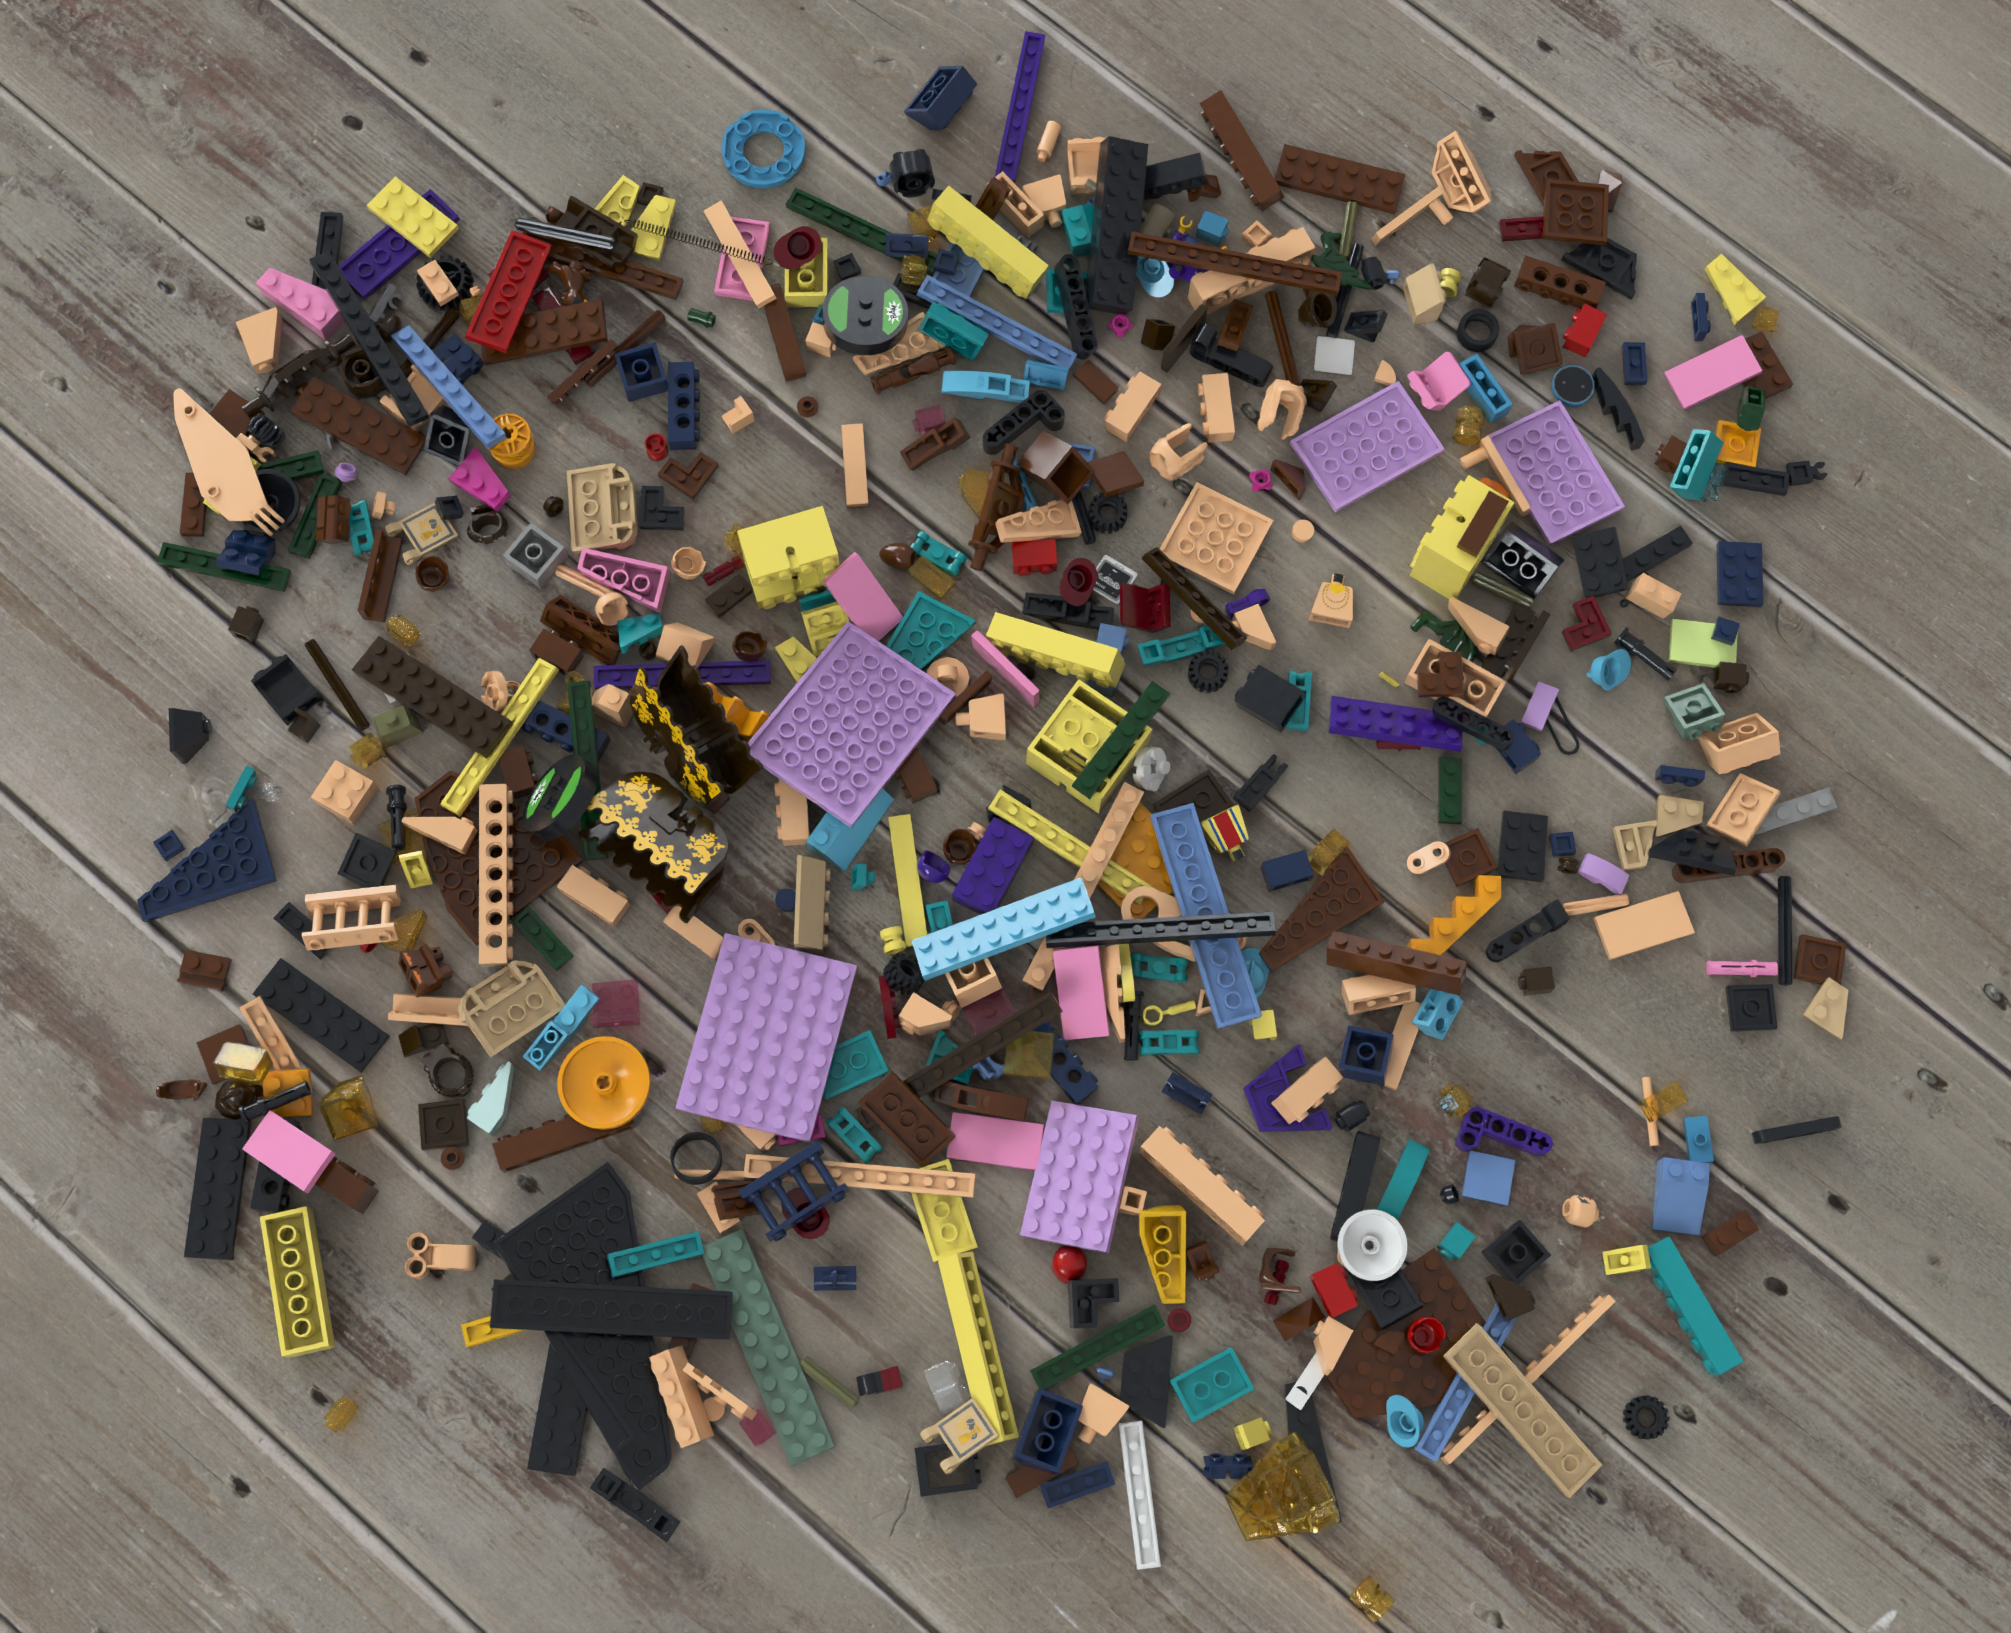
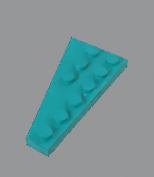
M918 591L886 647L923 671L976 624V620Z

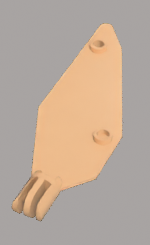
M176 389L173 394L175 421L201 496L229 522L254 521L263 531L272 536L274 533L263 523L266 521L275 530H278L280 527L269 518L271 514L282 524L285 520L267 504L248 449L182 389Z

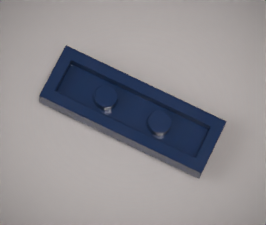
M1107 1461L1042 1484L1040 1487L1047 1508H1051L1113 1486L1115 1482Z

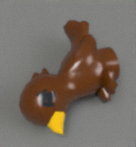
M555 261L546 268L547 272L557 274L568 290L567 293H561V300L564 306L588 302L583 295V287L586 281L591 282L592 275L590 272L585 271L586 267L575 261H571L569 266L559 265Z

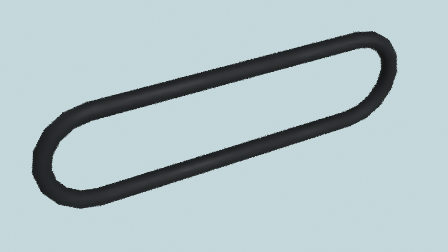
M1556 697L1555 701L1576 742L1575 749L1570 752L1565 751L1561 747L1548 719L1546 721V724L1559 750L1564 754L1571 755L1576 753L1579 749V740L1559 702L1558 697Z

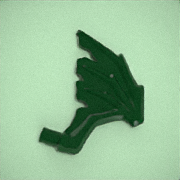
M1331 231L1321 234L1320 241L1324 251L1321 255L1311 256L1313 264L1318 268L1342 272L1340 284L1344 286L1348 285L1372 290V286L1365 280L1357 279L1359 272L1354 267L1349 266L1350 262L1345 257L1337 255L1338 250L1334 242L1341 241L1342 234L1332 233Z
M1426 611L1420 614L1417 620L1410 625L1414 632H1417L1422 626H1426L1432 629L1436 635L1443 634L1440 644L1452 652H1461L1462 657L1470 662H1473L1474 657H1478L1477 646H1475L1457 620L1441 621Z

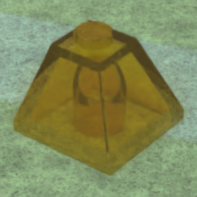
M363 1075L340 1082L318 1102L333 1140L379 1126L371 1094Z

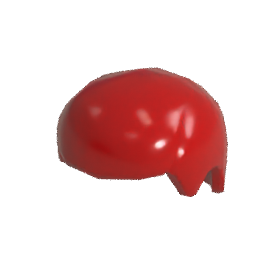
M1068 1245L1060 1247L1055 1252L1052 1260V1272L1056 1278L1068 1284V1280H1080L1084 1276L1087 1268V1257L1078 1247Z
M1422 1317L1416 1319L1410 1325L1407 1337L1413 1349L1417 1352L1428 1354L1440 1348L1442 1340L1446 1338V1332L1443 1324L1438 1319Z

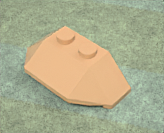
M1454 131L1440 140L1437 144L1432 174L1437 185L1444 191L1443 197L1448 207L1454 210L1475 213L1491 203L1490 187L1473 153L1459 133Z

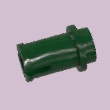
M690 308L687 320L709 328L714 326L716 315H713L710 311L706 313Z

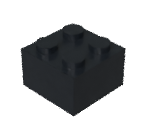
M1520 1219L1510 1225L1481 1251L1482 1255L1502 1278L1517 1284L1522 1282L1551 1256Z

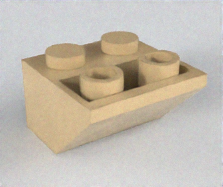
M1434 263L1427 265L1405 279L1403 291L1413 325L1436 321L1443 311L1446 293L1444 289L1441 290L1440 272L1436 271Z

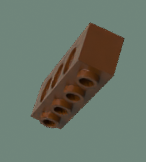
M1525 255L1514 287L1519 288L1523 292H1532L1542 298H1550L1559 301L1563 305H1571L1581 310L1584 303L1595 309L1597 308L1606 282ZM1535 278H1541L1543 281H1538ZM1555 284H1559V285H1561L1563 288H1559V287H1557ZM1576 291L1582 292L1583 295L1576 293Z

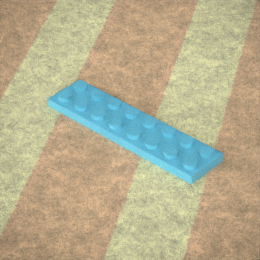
M1081 877L912 940V944L922 976L926 981L1095 918L1096 915Z

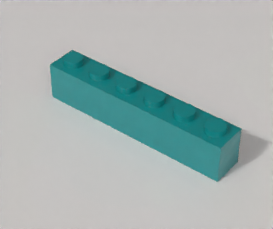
M1668 1236L1649 1246L1650 1270L1654 1275L1653 1281L1659 1290L1662 1289L1666 1295L1665 1301L1668 1307L1675 1311L1679 1317L1677 1321L1681 1329L1689 1334L1691 1338L1690 1344L1696 1353L1699 1352L1703 1358L1702 1364L1705 1370L1714 1377L1742 1363L1741 1356L1671 1238Z

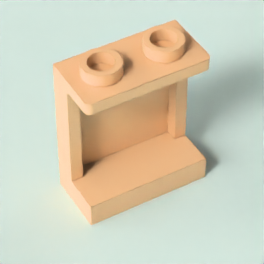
M1074 138L1068 140L1067 157L1071 195L1095 194L1094 191L1084 185L1088 178L1094 182L1097 181L1100 143L1106 138Z
M412 365L410 367L412 373L407 380L426 409L430 419L431 413L441 407L445 400L417 368ZM384 395L379 401L383 409L402 424L409 427L392 398ZM429 419L424 420L418 424H415L409 428L416 432H419L420 429L428 422Z

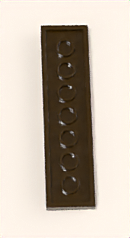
M380 636L376 638L352 668L355 674L485 759L488 758L513 725L511 720Z

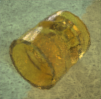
M1468 406L1459 408L1455 421L1457 425L1454 427L1452 437L1453 441L1465 446L1478 445L1482 434L1480 426L1484 424V411Z
M1369 1575L1354 1589L1349 1599L1358 1608L1363 1607L1364 1614L1375 1623L1387 1612L1395 1599L1386 1590L1380 1591V1585Z

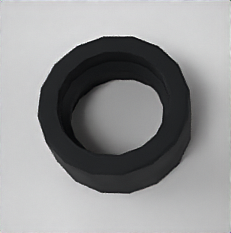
M1471 310L1465 313L1460 320L1457 329L1458 341L1469 351L1484 352L1495 343L1499 333V323L1495 316L1486 310ZM1471 321L1483 322L1490 329V336L1486 340H1475L1467 334L1466 326Z

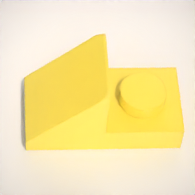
M426 850L399 855L410 888L433 884V878L427 864Z
M1647 1245L1602 1252L1606 1275L1640 1272L1641 1270L1651 1268Z

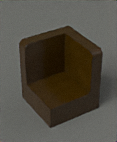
M1146 319L1141 344L1152 350H1164L1172 340L1175 326L1164 320Z
M296 707L294 712L298 716L288 731L304 742L309 743L321 725L314 717Z

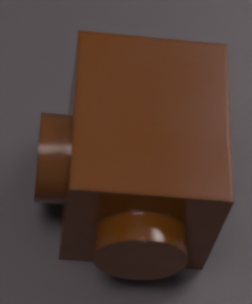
M1671 435L1666 445L1661 444L1655 453L1658 456L1655 465L1659 466L1664 472L1674 474L1687 443Z

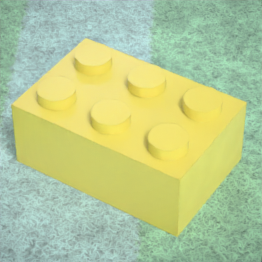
M821 238V250L814 259L793 270L785 269V302L787 308L823 306L825 297L829 292V247L827 238Z

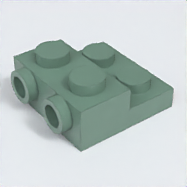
M1705 683L1664 697L1663 702L1673 716V725L1682 739L1690 738L1694 740L1700 737L1703 732L1710 730V732L1714 733L1719 731L1724 725L1725 713Z

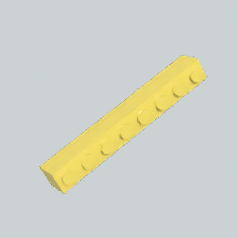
M973 1251L959 1253L938 1260L971 1398L975 1399L999 1435L997 1439L987 1446L1019 1438Z

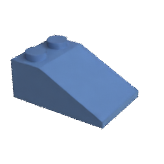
M1666 1157L1657 1161L1652 1230L1695 1236L1700 1235L1709 1186L1710 1163Z

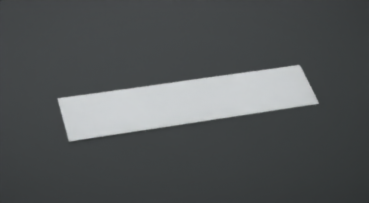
M1317 1352L1286 1397V1400L1299 1410L1303 1408L1324 1376ZM1297 1386L1304 1387L1307 1391V1395L1300 1389H1298Z

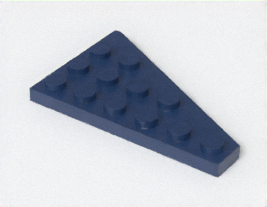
M254 799L248 800V803L237 813H233L227 822L222 823L213 831L203 844L198 848H194L188 857L183 858L175 865L165 878L160 882H156L150 891L145 892L137 899L142 921L146 923L277 881Z

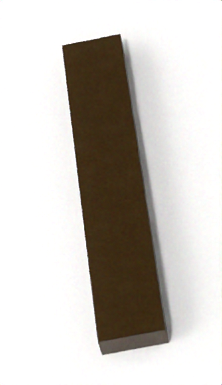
M1158 547L1143 555L1141 559L1231 650L1245 642L1247 637Z

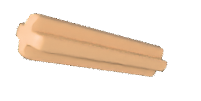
M562 564L558 565L555 570L556 576L599 597L606 593L615 592L613 589Z
M1627 894L1565 903L1563 907L1568 915L1571 916L1626 907L1629 905V898Z

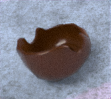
M436 556L422 558L417 564L415 572L418 585L425 591L431 592L443 589L448 583L449 578L447 563Z
M744 631L735 636L732 648L739 659L746 662L757 661L762 658L766 651L767 640H763L761 633Z
M966 829L953 830L947 835L943 843L944 855L954 865H965L970 862L977 849L975 836Z

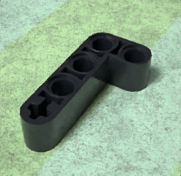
M1200 324L1190 345L1189 353L1193 358L1254 386H1265L1273 370V365L1270 362L1238 348V351H1234L1217 345L1219 340L1216 338L1217 330L1209 324Z
M1037 390L985 431L983 434V449L990 455L999 453L1004 449L1005 444L1013 442L1039 420L1049 430L1058 431L1064 425L1065 412L1047 391ZM1044 401L1046 404L1038 405L1036 402ZM1025 413L1028 414L1029 417L1022 418L1020 417V415ZM1058 416L1060 419L1052 420L1050 417ZM1009 426L1012 427L1013 430L1005 431L1004 428Z

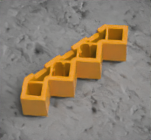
M706 682L713 690V700L715 703H721L724 706L726 720L734 722L738 728V735L742 736L746 742H749L770 715L764 711H760V713L750 711L744 706L745 702L736 696H733V698L725 697L717 691L718 688L714 684Z
M1478 875L1474 881V897L1456 896L1452 901V918L1434 917L1429 923V939H1410L1407 948L1443 955L1501 899V876Z

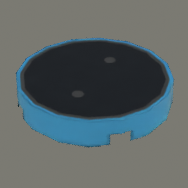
M1577 365L1562 367L1555 373L1551 382V391L1557 398V401L1560 400L1563 405L1568 407H1578L1586 403L1591 398L1595 389L1592 375L1585 368Z

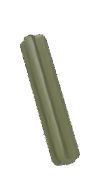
M1352 201L1347 202L1338 253V256H1343L1346 260L1350 256L1358 204Z
M1477 572L1472 579L1474 585L1514 604L1517 602L1530 609L1534 602L1532 597L1480 572Z
M806 1356L800 1362V1366L805 1373L850 1409H853L859 1402L857 1395L812 1359Z

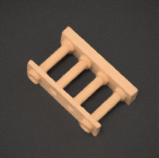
M396 885L305 895V904L309 915L313 916L312 932L302 933L307 951L399 940L394 922L390 923L391 907L401 905V898ZM382 908L381 924L367 925L368 910ZM359 911L358 926L344 928L345 913ZM336 913L335 929L322 930L323 915Z

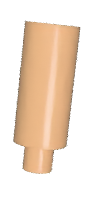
M1055 121L1047 122L1037 148V160L1039 162H1045L1046 158L1051 157L1062 128Z

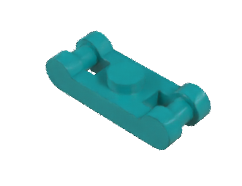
M366 499L359 500V503L351 505L349 519L350 537L355 556L362 555V552H371L374 540ZM361 511L360 515L354 516V513ZM367 538V542L360 544L359 539Z
M919 531L916 536L917 540L910 545L915 550L917 557L954 577L958 575L961 564H964L968 559L963 553L956 552L931 538L923 531ZM924 544L929 546L927 551L922 549ZM949 558L954 560L952 564L946 563Z
M1137 953L1130 954L1133 978L1176 983L1187 982L1185 972L1189 964L1188 959L1147 956ZM1141 964H1147V971L1140 970ZM1170 966L1177 967L1176 974L1170 973Z
M1141 1031L1140 1039L1142 1040L1143 1047L1140 1048V1054L1142 1056L1200 1054V1048L1197 1046L1199 1031ZM1158 1039V1046L1152 1047L1151 1040ZM1182 1039H1188V1046H1182Z
M843 1106L838 1110V1114L833 1119L830 1118L826 1122L865 1164H869L872 1161L871 1158L883 1150L881 1145ZM846 1120L849 1125L842 1129L839 1125ZM867 1142L870 1147L864 1152L860 1146Z

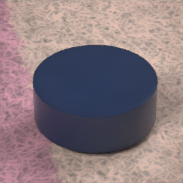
M786 888L777 893L775 901L781 911L791 912L795 909V891Z

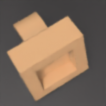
M377 491L374 498L372 519L381 520L383 513L393 515L396 503L385 501L386 493Z

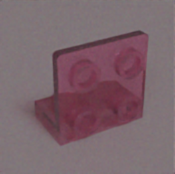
M636 979L592 984V992L601 998L591 1015V1024L595 1029L640 1025L639 992Z

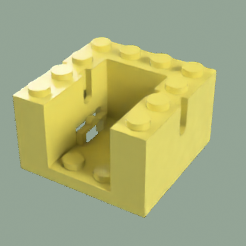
M1468 475L1465 481H1459L1454 489V492L1457 494L1453 499L1451 497L1448 498L1443 506L1444 514L1442 516L1437 515L1431 525L1434 529L1431 534L1426 532L1409 566L1413 568L1409 576L1448 599L1451 596L1457 599L1495 540L1514 504V501ZM1491 491L1509 502L1475 558L1457 548V545L1486 495Z
M823 506L737 531L744 563L759 609H770L782 602L791 603L797 600V596L810 593L817 594L819 591L827 589L822 581L840 565L838 552Z
M1078 679L1027 748L1026 765L1057 786L1061 783L1065 785L1067 793L1099 814L1132 769L1139 751L1144 747H1148L1152 728L1146 726L1091 799H1088L1074 789L1072 784L1084 770L1083 767L1087 766L1128 712ZM1071 749L1077 752L1085 759H1087V761L1085 762L1076 755H1074L1071 752Z

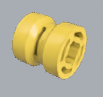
M1445 268L1441 271L1440 275L1441 290L1444 289L1446 297H1455L1458 291L1457 284L1460 283L1462 274L1455 269Z
M901 926L889 927L880 931L881 939L885 943L883 949L886 955L900 953L907 949L906 943L901 937L903 935Z

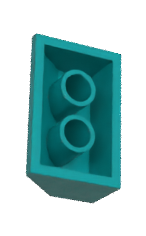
M934 301L918 328L922 333L946 347L949 346L951 350L972 362L989 335L982 327L969 323L963 316L952 313L946 306L940 303L937 304Z

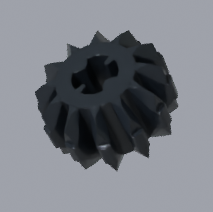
M263 414L253 417L247 426L248 431L255 438L271 449L279 446L285 438V433L282 429Z

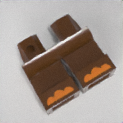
M425 944L419 950L410 952L407 949L400 952L398 964L416 998L440 989L442 982L452 978L453 970L449 964L439 967L437 965V962L443 961L444 957L439 946L429 949L427 944Z

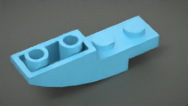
M944 371L941 393L982 400L986 397L1021 403L1028 398L1030 381L1011 378V375L1000 373Z
M580 985L553 1021L547 1024L523 1057L539 1071H542L588 1020V1015L601 998L585 985Z

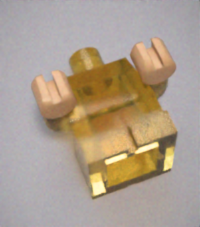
M478 286L470 288L471 298L460 302V314L468 325H470L483 294L479 295L481 290L478 289Z

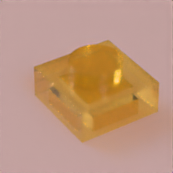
M1758 305L1752 328L1773 333L1779 311Z

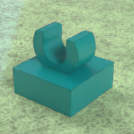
M857 864L851 868V890L860 891L866 885H872V882H876V873L867 872V864Z

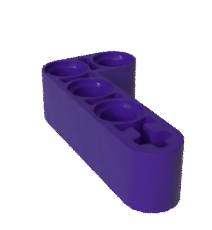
M1473 1107L1465 1113L1455 1139L1458 1149L1464 1152L1474 1149L1479 1144L1482 1135L1538 1157L1549 1152L1553 1146L1552 1139L1548 1134L1481 1107ZM1470 1114H1477L1480 1117V1123L1474 1124L1470 1120ZM1493 1122L1501 1125V1133H1497L1492 1129ZM1514 1131H1520L1523 1134V1141L1520 1142L1514 1138ZM1466 1134L1472 1138V1145L1464 1144L1462 1140L1463 1135ZM1539 1140L1542 1141L1541 1145L1544 1146L1542 1149H1539V1144L1536 1143Z

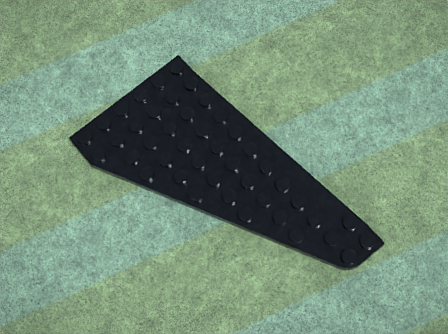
M609 1162L492 1243V1246L506 1264L514 1280L645 1287L643 1271L612 1278L607 1254L638 1247L630 1192ZM544 1331L620 1467L635 1489L639 1491L667 1469L672 1455L663 1397L659 1392V1384L655 1374L652 1372L649 1357L656 1355L653 1336Z

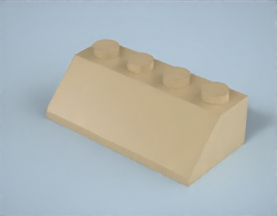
M797 855L794 947L797 951L809 954H824V948H828V934H824L825 926H829V912H825V906L830 904V890H826V882L831 881V868H827L826 861L803 855Z

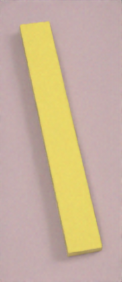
M541 658L537 660L501 713V715L512 721V727L487 759L476 752L440 803L443 808L461 817L479 790V785L483 784L558 673L559 669Z
M1001 789L988 807V810L1019 830L1033 836L1035 840L1077 867H1081L1090 849V846ZM1109 860L1099 880L1124 896L1134 888L1141 886L1151 887V885L1112 860ZM1139 898L1134 902L1140 905L1144 898Z

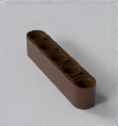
M780 283L770 285L776 299L764 305V309L785 381L788 382L807 377Z
M1778 848L1734 852L1732 856L1737 867L1735 876L1714 871L1706 872L1701 868L1677 863L1672 869V877L1679 883H1689L1771 873L1784 864L1785 855ZM1768 856L1773 857L1776 860V864L1770 863ZM1746 859L1752 860L1754 862V867H1750L1747 864ZM1680 867L1687 868L1689 875H1684Z

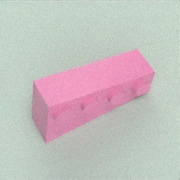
M269 268L256 282L262 295L323 339L328 340L344 323L343 317L325 289Z
M582 548L577 567L581 574L661 614L671 575L667 566Z

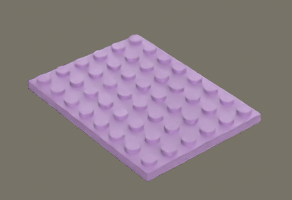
M848 621L748 742L750 756L753 759H758L764 769L852 828L938 720L946 707L953 701L956 693Z
M725 933L675 1109L810 1143L856 975L857 965Z

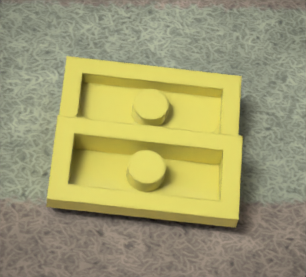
M837 601L801 612L815 657L820 656L849 621L847 614Z

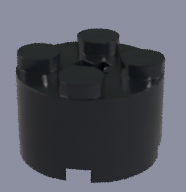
M924 149L904 153L896 152L893 155L889 169L894 191L897 194L900 192L903 197L912 198L925 194V190L929 187L933 188L935 184L930 158Z

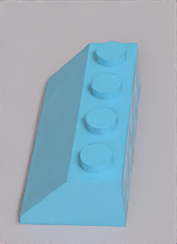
M882 789L852 828L826 812L806 841L807 848L845 872L893 803L894 798Z

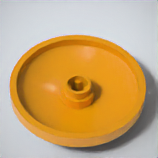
M609 1036L591 1038L576 1046L563 1061L558 1074V1095L566 1112L580 1124L599 1130L617 1128L634 1119L645 1106L651 1089L650 1070L645 1058L630 1043Z

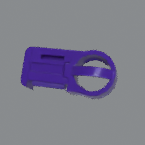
M1256 589L1246 597L1227 603L1225 610L1229 619H1232L1234 613L1259 604L1261 607L1271 599L1266 589Z

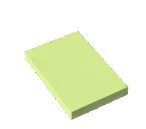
M1672 619L1668 662L1714 668L1720 661L1736 663L1738 632L1735 642L1731 646L1711 639L1715 627L1714 623Z

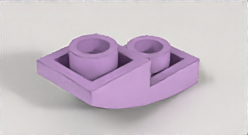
M1538 681L1521 724L1542 732L1559 689Z
M1589 853L1585 854L1578 870L1579 874L1593 884L1601 883L1616 895L1622 894L1630 876L1610 862Z

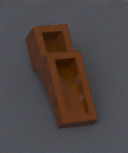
M954 417L938 429H931L901 450L900 453L909 469L914 471L936 456L951 449H956L971 437L961 420Z

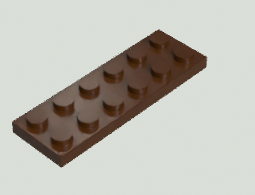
M1284 144L1275 181L1279 186L1343 202L1352 201L1356 202L1359 206L1395 214L1405 174Z
M602 299L524 314L507 354L481 345L482 361L487 366L607 342L604 302Z
M314 376L291 410L292 415L404 475H407L425 445L426 437Z

